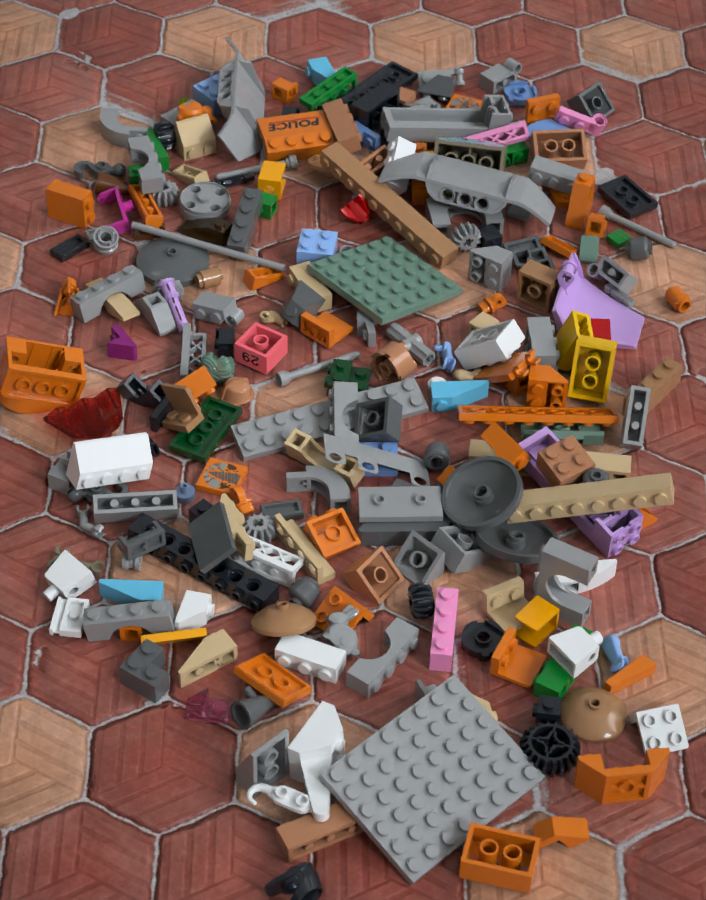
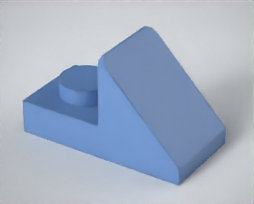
M355 121L358 132H360L363 140L360 142V145L366 146L373 152L379 149L381 136Z

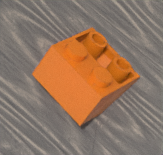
M530 365L526 406L565 407L568 380L549 365Z

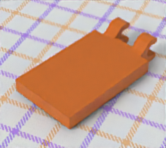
M534 349L527 352L512 353V357L505 362L499 361L491 366L486 365L473 379L489 380V383L512 381L515 377L524 378L529 373L528 370L524 369L528 365L536 366L541 359L536 358L534 355L536 351Z

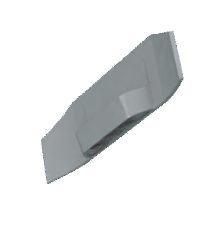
M226 37V41L235 52V59L225 64L219 73L217 103L223 116L228 120L217 137L234 159L239 162L262 150L263 140L260 138L256 119L264 118L266 89L257 76L252 62L246 61L234 43Z
M426 151L411 154L387 163L378 179L379 183L398 179L425 181L427 191L434 200L486 214H495L501 211L507 203L518 205L531 212L547 226L551 224L556 209L545 193L528 177ZM444 190H450L453 196H446ZM461 195H468L470 200L464 201ZM479 199H485L487 205H481Z

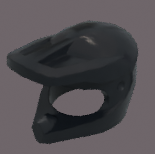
M301 862L293 865L285 873L267 883L264 891L269 897L283 893L285 895L293 894L290 900H318L323 893V886L319 873L313 867V864L311 862Z

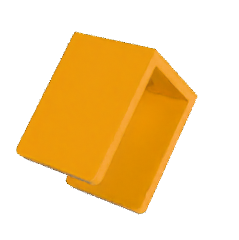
M263 161L258 177V189L262 190V192L277 195V200H281L286 184V179H282L286 163Z
M535 596L515 615V620L526 626L516 630V638L535 649L557 628L560 609L540 596Z

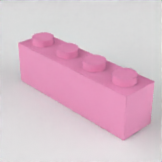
M437 587L429 670L451 672L459 589Z

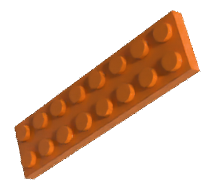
M457 405L459 421H462L464 424H474V421H482L483 424H492L494 421H499L505 425H512L514 422H522L523 425H534V422H542V425L547 426L554 425V423H562L564 426H573L574 423H581L582 426H593V423H598L605 427L619 424V415L614 408Z

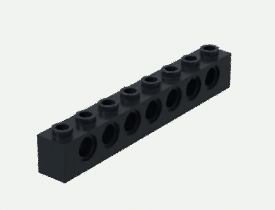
M142 513L127 528L128 539L151 530V527H153L151 522L156 519ZM157 521L165 530L166 545L148 552L149 555L155 556L166 564L180 569L183 573L193 576L201 583L208 584L218 592L232 597L235 601L249 606L254 611L259 612L279 600V584L229 558L224 559L207 573H202L199 570L192 539Z

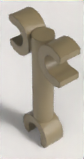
M60 545L55 547V555L53 559L48 561L47 570L61 555ZM68 547L66 551L71 554V549ZM78 560L92 571L94 577L100 578L102 576L99 569L105 570L104 561L96 560L90 563Z

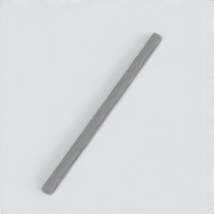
M133 221L131 224L132 229L282 272L286 268V265L138 222Z

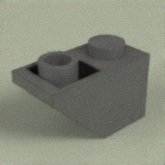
M437 75L419 87L418 93L422 95V98L425 96L436 97L439 101L447 102V100H451L453 97L456 80L454 77Z

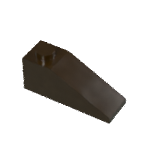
M217 217L187 220L178 229V233L226 248L233 225Z

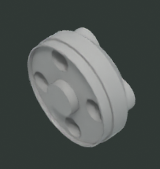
M197 182L187 186L180 195V212L183 215L184 221L216 217L224 219L231 211L230 193L224 186L218 183Z

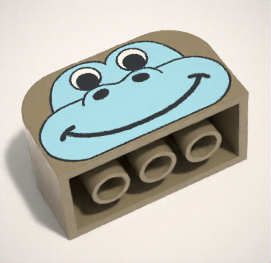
M439 136L435 139L434 154L504 171L508 145L492 141Z

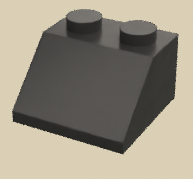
M390 396L357 403L354 433L359 434V442H400L403 405Z

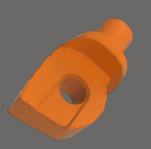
M495 293L490 298L485 296L483 301L477 303L479 310L485 313H495V310L507 305V301L501 293Z
M240 485L229 489L239 512L247 515L255 511L251 503L253 499H247L245 491Z

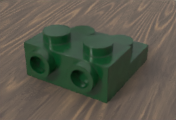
M334 359L333 363L328 365L327 374L330 376H326L324 388H327V396L329 389L333 387L334 381L358 382V392L368 390L372 369L353 367V361Z

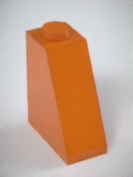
M578 173L573 183L565 227L582 231L592 210L596 176Z

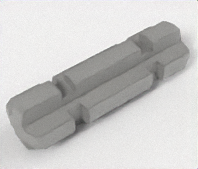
M608 283L604 286V291L620 304L629 309L634 306L635 301L613 284Z

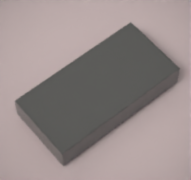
M300 499L259 505L260 513L262 512L263 516L269 515L271 520H274V515L278 513L286 521L290 519H304Z

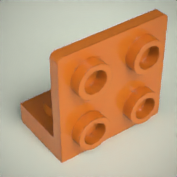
M306 311L300 315V332L328 349L353 331V326L327 311H324L317 317Z
M335 585L315 611L316 626L323 631L330 624L326 619L327 615L333 612H342L348 605H352L359 610L358 615L348 622V626L352 629L363 617L370 622L375 615Z
M508 626L491 657L490 674L530 689L534 677L541 671L547 656L518 645V639H516L517 629Z

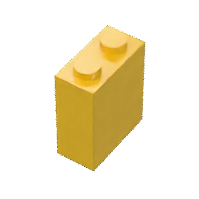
M572 310L557 333L556 350H559L560 360L556 362L558 369L569 372L572 369L576 341L579 335L593 337L590 316L588 314Z

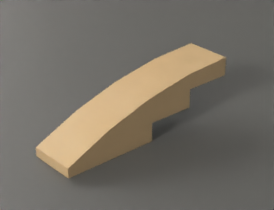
M98 278L89 283H86V289L91 287L94 283L100 282L104 279ZM122 292L110 295L103 303L108 314L122 321H127L140 315L139 310Z

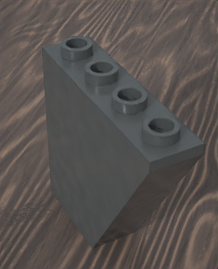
M397 478L394 481V483L392 485L390 484L388 487H403L416 485H413L411 483H408ZM443 509V521L364 522L359 524L356 533L361 541L360 546H403L412 530L431 542L439 527L453 526L455 524L450 521Z

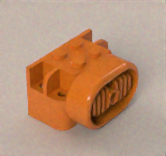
M6 336V351L2 353L0 367V402L6 408L16 413L36 414L51 412L61 407H73L78 403L87 381L83 349Z

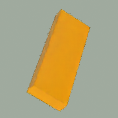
M204 627L141 635L140 642L142 644L148 639L157 645L200 640L207 637V630Z

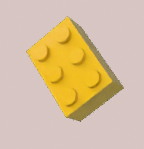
M585 335L578 336L568 397L606 404L618 341Z

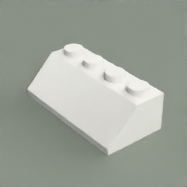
M144 432L73 442L66 476L76 490L149 479L153 460L148 434Z

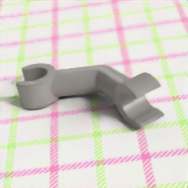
M87 504V509L82 511L79 509V505H77L76 510L80 528L90 532L96 539H101L105 535L104 532H101L104 526L88 523V516L91 514L90 506Z

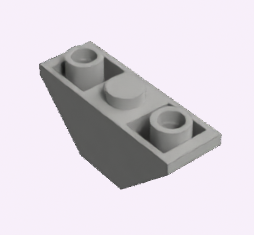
M159 292L134 301L135 306L160 337L177 330L168 303Z

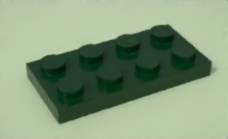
M207 396L200 405L201 413L205 419L189 433L179 431L169 444V451L205 463L230 431L231 425H234L243 414L241 407L211 396Z

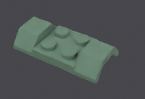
M521 422V441L547 425H542V422H534V425H523ZM554 423V425L547 426L558 439H564L573 434L577 441L580 439L582 445H603L604 431H600V424L593 423V426H582L581 423H574L573 426Z

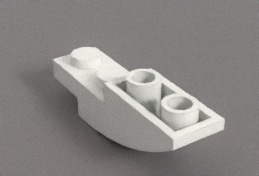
M617 559L598 560L597 572L587 586L565 576L556 575V577L565 588L579 594L596 588L613 578L616 572ZM535 572V574H534V583H533L534 592H535L536 589H537V585L535 584V581H536V578H537L539 572Z

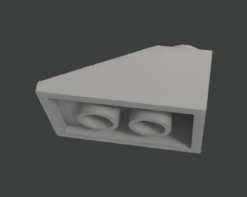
M456 525L439 527L431 541L432 544L445 552L444 564L454 574L468 572L495 557L477 544L475 531L465 530Z
M285 729L251 753L236 767V782L246 792L251 786L258 783L273 786L289 774V731ZM256 792L252 797L255 799L263 792Z

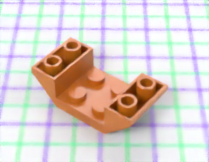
M669 747L647 749L643 765L620 768L612 767L609 769H604L601 754L578 756L573 783L574 787L601 804L647 800L665 778L670 749Z

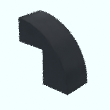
M134 372L125 377L116 387V390L126 399L144 407H157L166 397L161 387L163 382L160 379L146 386Z

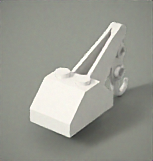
M322 701L288 747L290 778L304 783L307 794L284 785L271 786L265 783H258L251 786L246 793V798L250 804H257L252 798L254 793L263 792L275 804L299 814L312 813L313 818L318 822H325L329 819L331 791L319 779V775L345 756L343 728L334 705Z

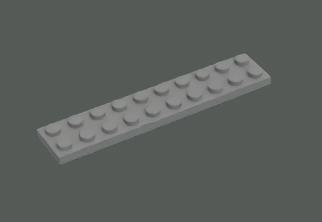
M415 378L358 392L357 403L390 396L403 405L402 419L424 414L429 410ZM326 400L231 425L230 431L243 462L285 451L284 442L295 428L312 436L316 442L323 441V433L329 434V423H332V418L328 416L329 406H332V401ZM356 409L342 417L345 426L352 432L355 429Z

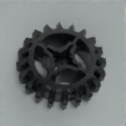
M548 719L545 724L538 721L536 726L530 725L529 729L524 731L520 739L519 747L528 756V762H533V767L539 769L544 775L550 774L552 778L555 774L562 777L564 772L570 773L571 769L575 768L577 758L581 754L578 735H574L573 729L566 730V724L559 726L557 721L554 724H550Z

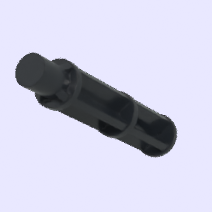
M243 173L211 182L228 188L247 184L248 181L255 180V176L253 173Z

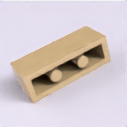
M310 261L290 266L289 275H287L289 285L295 288L298 282L302 280L326 299L318 312L331 309L332 293L326 284L307 271V264Z

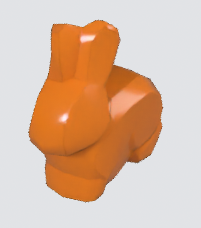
M194 100L186 105L181 104L177 107L179 110L177 121L208 114L211 124L218 122L212 116L213 111L210 106H202Z

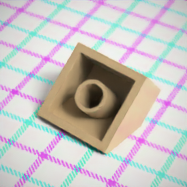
M208 114L175 122L176 150L184 161L216 153V138Z

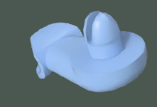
M444 341L443 345L435 344L434 350L441 352L440 357L443 358L442 370L447 369L452 373L456 359L453 358L450 342Z
M607 635L603 639L602 650L612 664L610 670L617 672L626 667L629 661L626 656L622 655L619 638L615 635Z

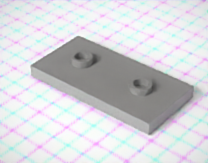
M441 486L358 487L359 522L443 521Z

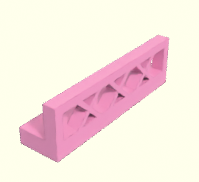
M524 120L463 138L511 145L529 140L530 134Z

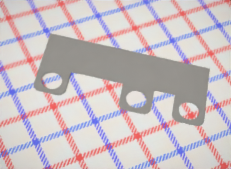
M323 433L325 456L331 462L344 465L346 464L345 455L358 458V466L363 471L378 474L377 464L409 472L411 482L416 486H430L428 469L423 461ZM329 454H338L342 460H333L332 458H330ZM362 463H370L374 466V470L364 468ZM420 477L424 479L426 485L418 484L414 478Z

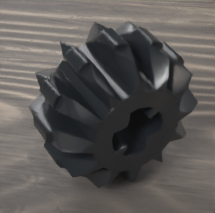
M160 121L155 123L153 130L164 149L170 150L175 148L176 136L171 122Z
M428 582L411 584L407 594L411 614L415 619H424L432 616L435 612V599L431 586Z

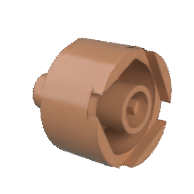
M391 341L371 356L373 360L370 363L374 374L379 380H386L387 384L404 380L417 367L416 362L408 352L407 345L403 342Z

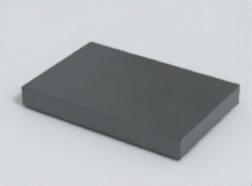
M220 501L188 524L199 570L202 573H207L237 551L225 506Z

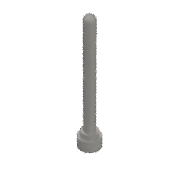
M295 154L287 156L282 161H277L286 163V168H298ZM262 165L218 173L215 178L219 180L243 173H258L261 171Z
M603 205L598 214L606 215L605 220L615 221L671 248L676 247L675 241L614 214L611 208Z
M354 351L292 372L284 370L276 372V382L279 387L286 386L292 379L328 368L329 363H333L334 359L349 361L360 357V352Z

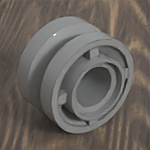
M111 226L98 227L93 234L94 249L102 255H109L117 250L118 232Z

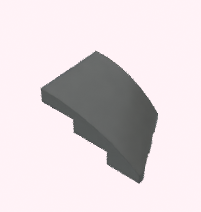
M537 235L503 243L502 248L513 252L512 265L514 267L522 268L531 259L556 270L551 257H548L545 247L541 246Z

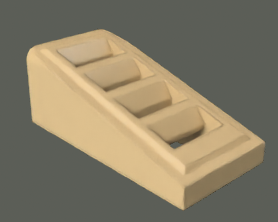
M182 164L171 172L174 177L187 185L197 182H210L207 171L186 164Z

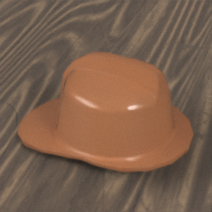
M236 376L229 378L223 387L216 389L210 396L240 406L251 402L255 397V392L250 387L248 378Z

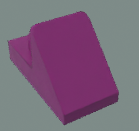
M118 324L111 326V341L107 343L108 356L118 359L137 360V345Z

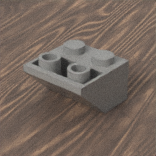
M499 246L471 249L468 279L500 292L511 280L513 252Z

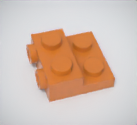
M343 507L337 510L335 508L329 509L324 515L319 517L317 515L312 516L306 520L303 527L308 539L316 546L325 560L356 548L361 544Z

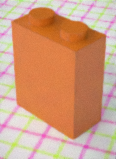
M54 179L46 188L48 217L84 229L94 222L95 213L92 190Z

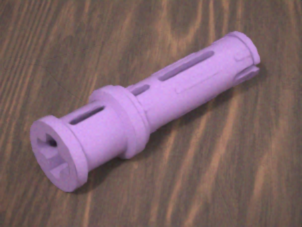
M166 278L158 283V287L162 289L163 298L169 304L179 333L183 334V323L188 322L179 301L180 294L175 289L174 279Z

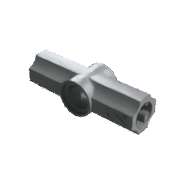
M396 322L392 323L386 330V336L394 342L405 343L410 355L420 364L426 367L432 364L435 359V353L423 344L419 334L409 333Z

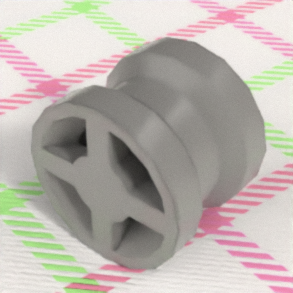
M123 554L122 569L128 570L133 568L135 571H140L143 555L128 561Z

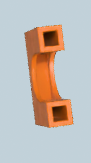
M495 421L480 435L496 452L497 457L509 461L517 471L524 468L532 459ZM450 465L437 480L444 486L448 477L456 469Z

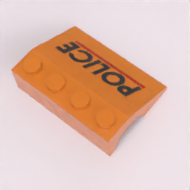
M323 110L256 119L259 135L263 140L266 161H282L287 156L293 154L296 155L297 160L309 159L311 156L321 153L323 149L335 143L332 128Z

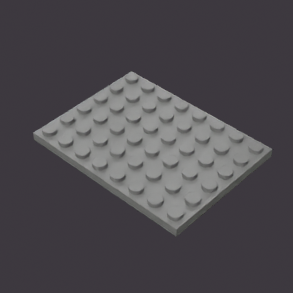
M452 675L320 773L319 779L412 886L466 842L471 822L485 826L543 781L546 776L539 769L533 767V762H528V756L523 753L521 748L455 675Z

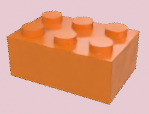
M471 822L460 861L459 878L530 894L541 838Z

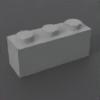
M535 155L528 178L536 184L571 195L573 183L578 173H586V171Z
M635 385L629 387L619 447L639 451L643 446L651 388Z

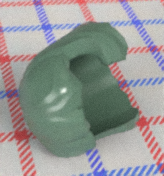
M213 352L203 355L200 366L205 365L216 384L225 383L229 378L234 377L235 363L232 357L221 356L218 359Z

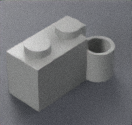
M508 58L504 66L499 63L480 73L479 87L491 95L498 94L504 90L505 86H509L510 82L517 81V75L522 69V64L512 58Z
M603 255L598 264L591 263L587 267V274L595 280L605 278L626 294L630 293L639 280L605 255Z
M204 291L192 303L195 319L221 324L225 321L229 327L235 328L245 317L244 312L237 307L236 300L233 297Z

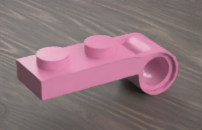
M563 106L559 107L554 116V121L573 129H584L585 133L593 136L600 135L607 124V118L602 114H595L591 118Z

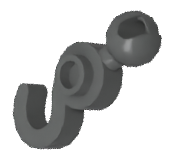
M80 161L74 165V174L79 179L83 178L82 170H89L95 177H98L99 171L109 175L114 174L117 177H122L126 173V167L121 163L110 167L104 161H100L95 165L89 161Z
M125 483L116 484L117 491L128 493L129 488ZM73 486L67 491L68 499L73 502L86 498L89 502L93 503V495L113 494L105 486L76 490Z

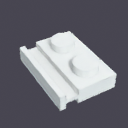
M58 596L49 628L50 635L56 633L59 636L81 638L84 629V608H89V599L70 597L62 599V597Z

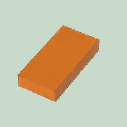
M552 235L543 236L540 240V243L567 258L570 257L571 253H576L578 257L580 252L578 249Z

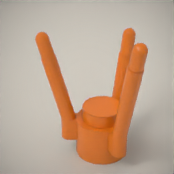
M67 277L62 281V288L59 289V296L53 314L54 317L58 314L63 295L67 296L72 291L77 294L80 291L76 286V280L71 277Z

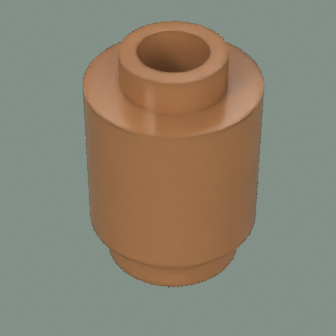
M217 267L198 271L194 278L198 288L206 289L220 285L221 280H223V274Z

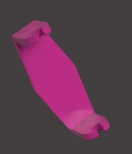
M118 186L99 193L97 196L99 204L105 205L117 200L123 216L122 220L108 226L113 227L118 232V235L132 230L127 213L135 210L132 200L129 199L124 202Z

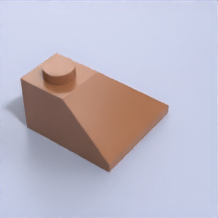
M382 545L354 561L342 573L354 592L376 605H380L405 580Z

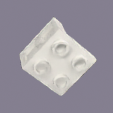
M679 704L644 710L628 715L630 724L637 723L645 754L647 749L669 747L670 752L689 748Z

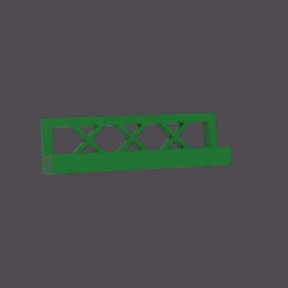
M344 66L301 96L299 103L308 108V112H313L316 107V111L321 110L322 104H325L327 99H329L328 102L334 101L357 85V72Z

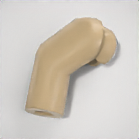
M262 311L259 315L264 323H277L281 327H285L288 323V320L276 311Z
M476 368L472 372L459 369L453 373V377L458 381L474 380L473 378L481 369Z

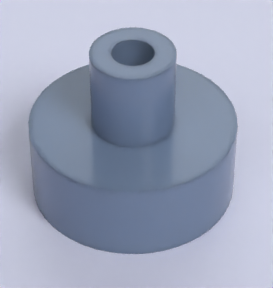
M182 483L175 488L178 503L189 504L195 500V488L192 485Z

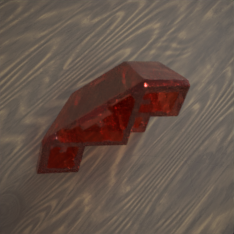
M107 388L94 398H81L69 408H56L43 417V420L73 439L111 437L113 435L112 432L119 428L123 420L120 391L118 388Z

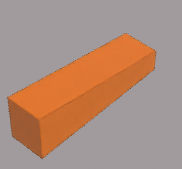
M642 654L605 681L604 689L614 694L654 674L656 664Z

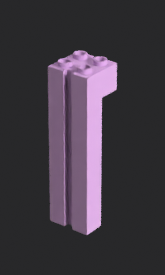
M547 426L518 443L532 458L524 469L541 488L552 486L536 466L538 451L560 441ZM638 509L571 516L569 518L603 555L609 558L612 555H618L624 549V545H633L639 540L644 515Z

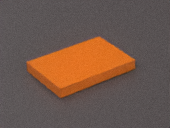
M265 653L235 666L233 671L234 674L281 708L311 694L312 687Z

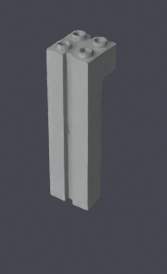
M484 95L481 109L383 107L380 124L382 129H385L384 135L387 142L397 137H402L410 142H435V139L439 136L463 138L510 125V122L513 120V113L510 111L509 104L506 102L504 95Z

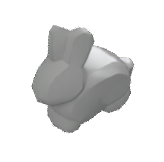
M348 605L342 612H333L327 615L326 619L330 624L320 635V638L323 641H327L333 647L345 650L346 656H358L360 650L357 648L356 631L348 626V622L358 615L359 610L352 605Z

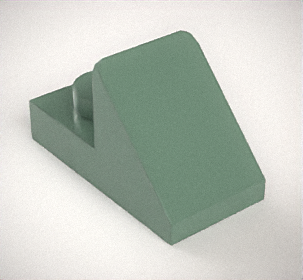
M581 235L579 252L581 264L597 263L599 237Z

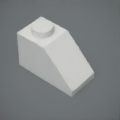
M186 590L175 619V631L196 629L206 625L209 616L212 617L215 610V604H212V594Z

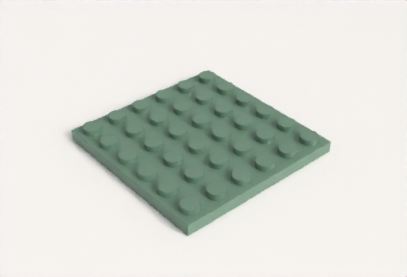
M389 236L307 264V271L380 325L462 294L463 290L454 281H451Z

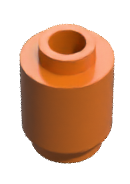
M679 286L667 289L665 299L676 311L683 313L690 308V298Z

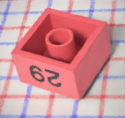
M257 322L234 343L235 361L266 375L288 353V336Z

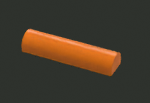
M139 184L128 185V192L145 224L159 228L163 223V215L151 193L142 194Z

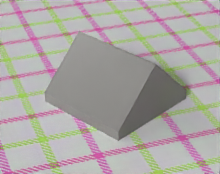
M412 530L393 562L400 573L412 582H428L430 584L444 573L445 552Z

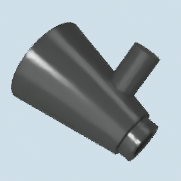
M250 686L243 690L248 699L235 701L231 704L232 718L237 726L243 730L249 729L276 705L265 695L257 696Z

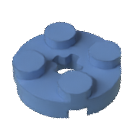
M512 81L509 83V86L504 87V97L508 101L509 106L526 105V99L537 97V88L533 84L531 87L526 81Z

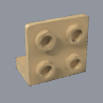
M520 576L482 591L483 611L494 623L502 628L504 633L508 626L517 630L526 627L515 620V615L529 603L524 597V580Z

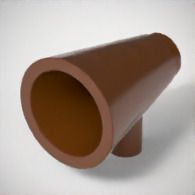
M99 171L95 194L118 186L121 195L128 194V185L130 184L122 181L123 179L120 176L115 178Z

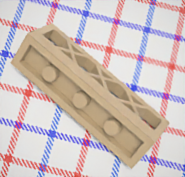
M280 513L274 515L275 534L292 554L305 559L302 567L308 575L319 585L336 578L334 569L294 520L286 521Z

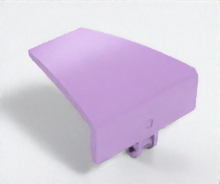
M571 253L569 260L562 262L561 270L557 276L560 288L552 312L558 332L571 311L574 310L588 314L590 321L591 318L610 319L611 340L618 341L617 348L636 349L645 320L644 316L620 304L586 280L576 253Z

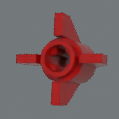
M361 194L357 195L339 211L343 217L357 224L359 222L365 223L370 218L368 214L371 213L365 198Z

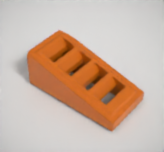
M268 267L247 269L244 273L243 282L250 290H256L284 279L285 274L282 271Z

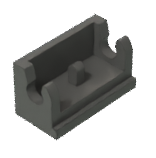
M156 520L151 522L153 525L151 530L126 540L122 535L118 537L120 542L117 543V546L128 561L166 545L165 530Z

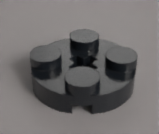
M485 620L484 623L472 621L462 631L461 647L469 655L478 658L480 661H489L504 632L498 624L492 621ZM479 638H487V641H480Z

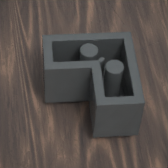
M146 639L119 667L121 684L155 704L169 690V674L162 669L165 666L164 648Z

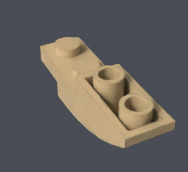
M224 493L221 495L220 502L225 506L237 552L244 561L252 560L255 543L243 527L245 523L244 515L236 508L234 501L230 500L227 494Z

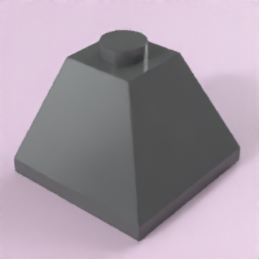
M600 81L567 100L571 110L591 118L598 113L607 117L616 110Z
M300 280L279 309V312L290 323L300 328V315L306 311L315 316L326 299Z

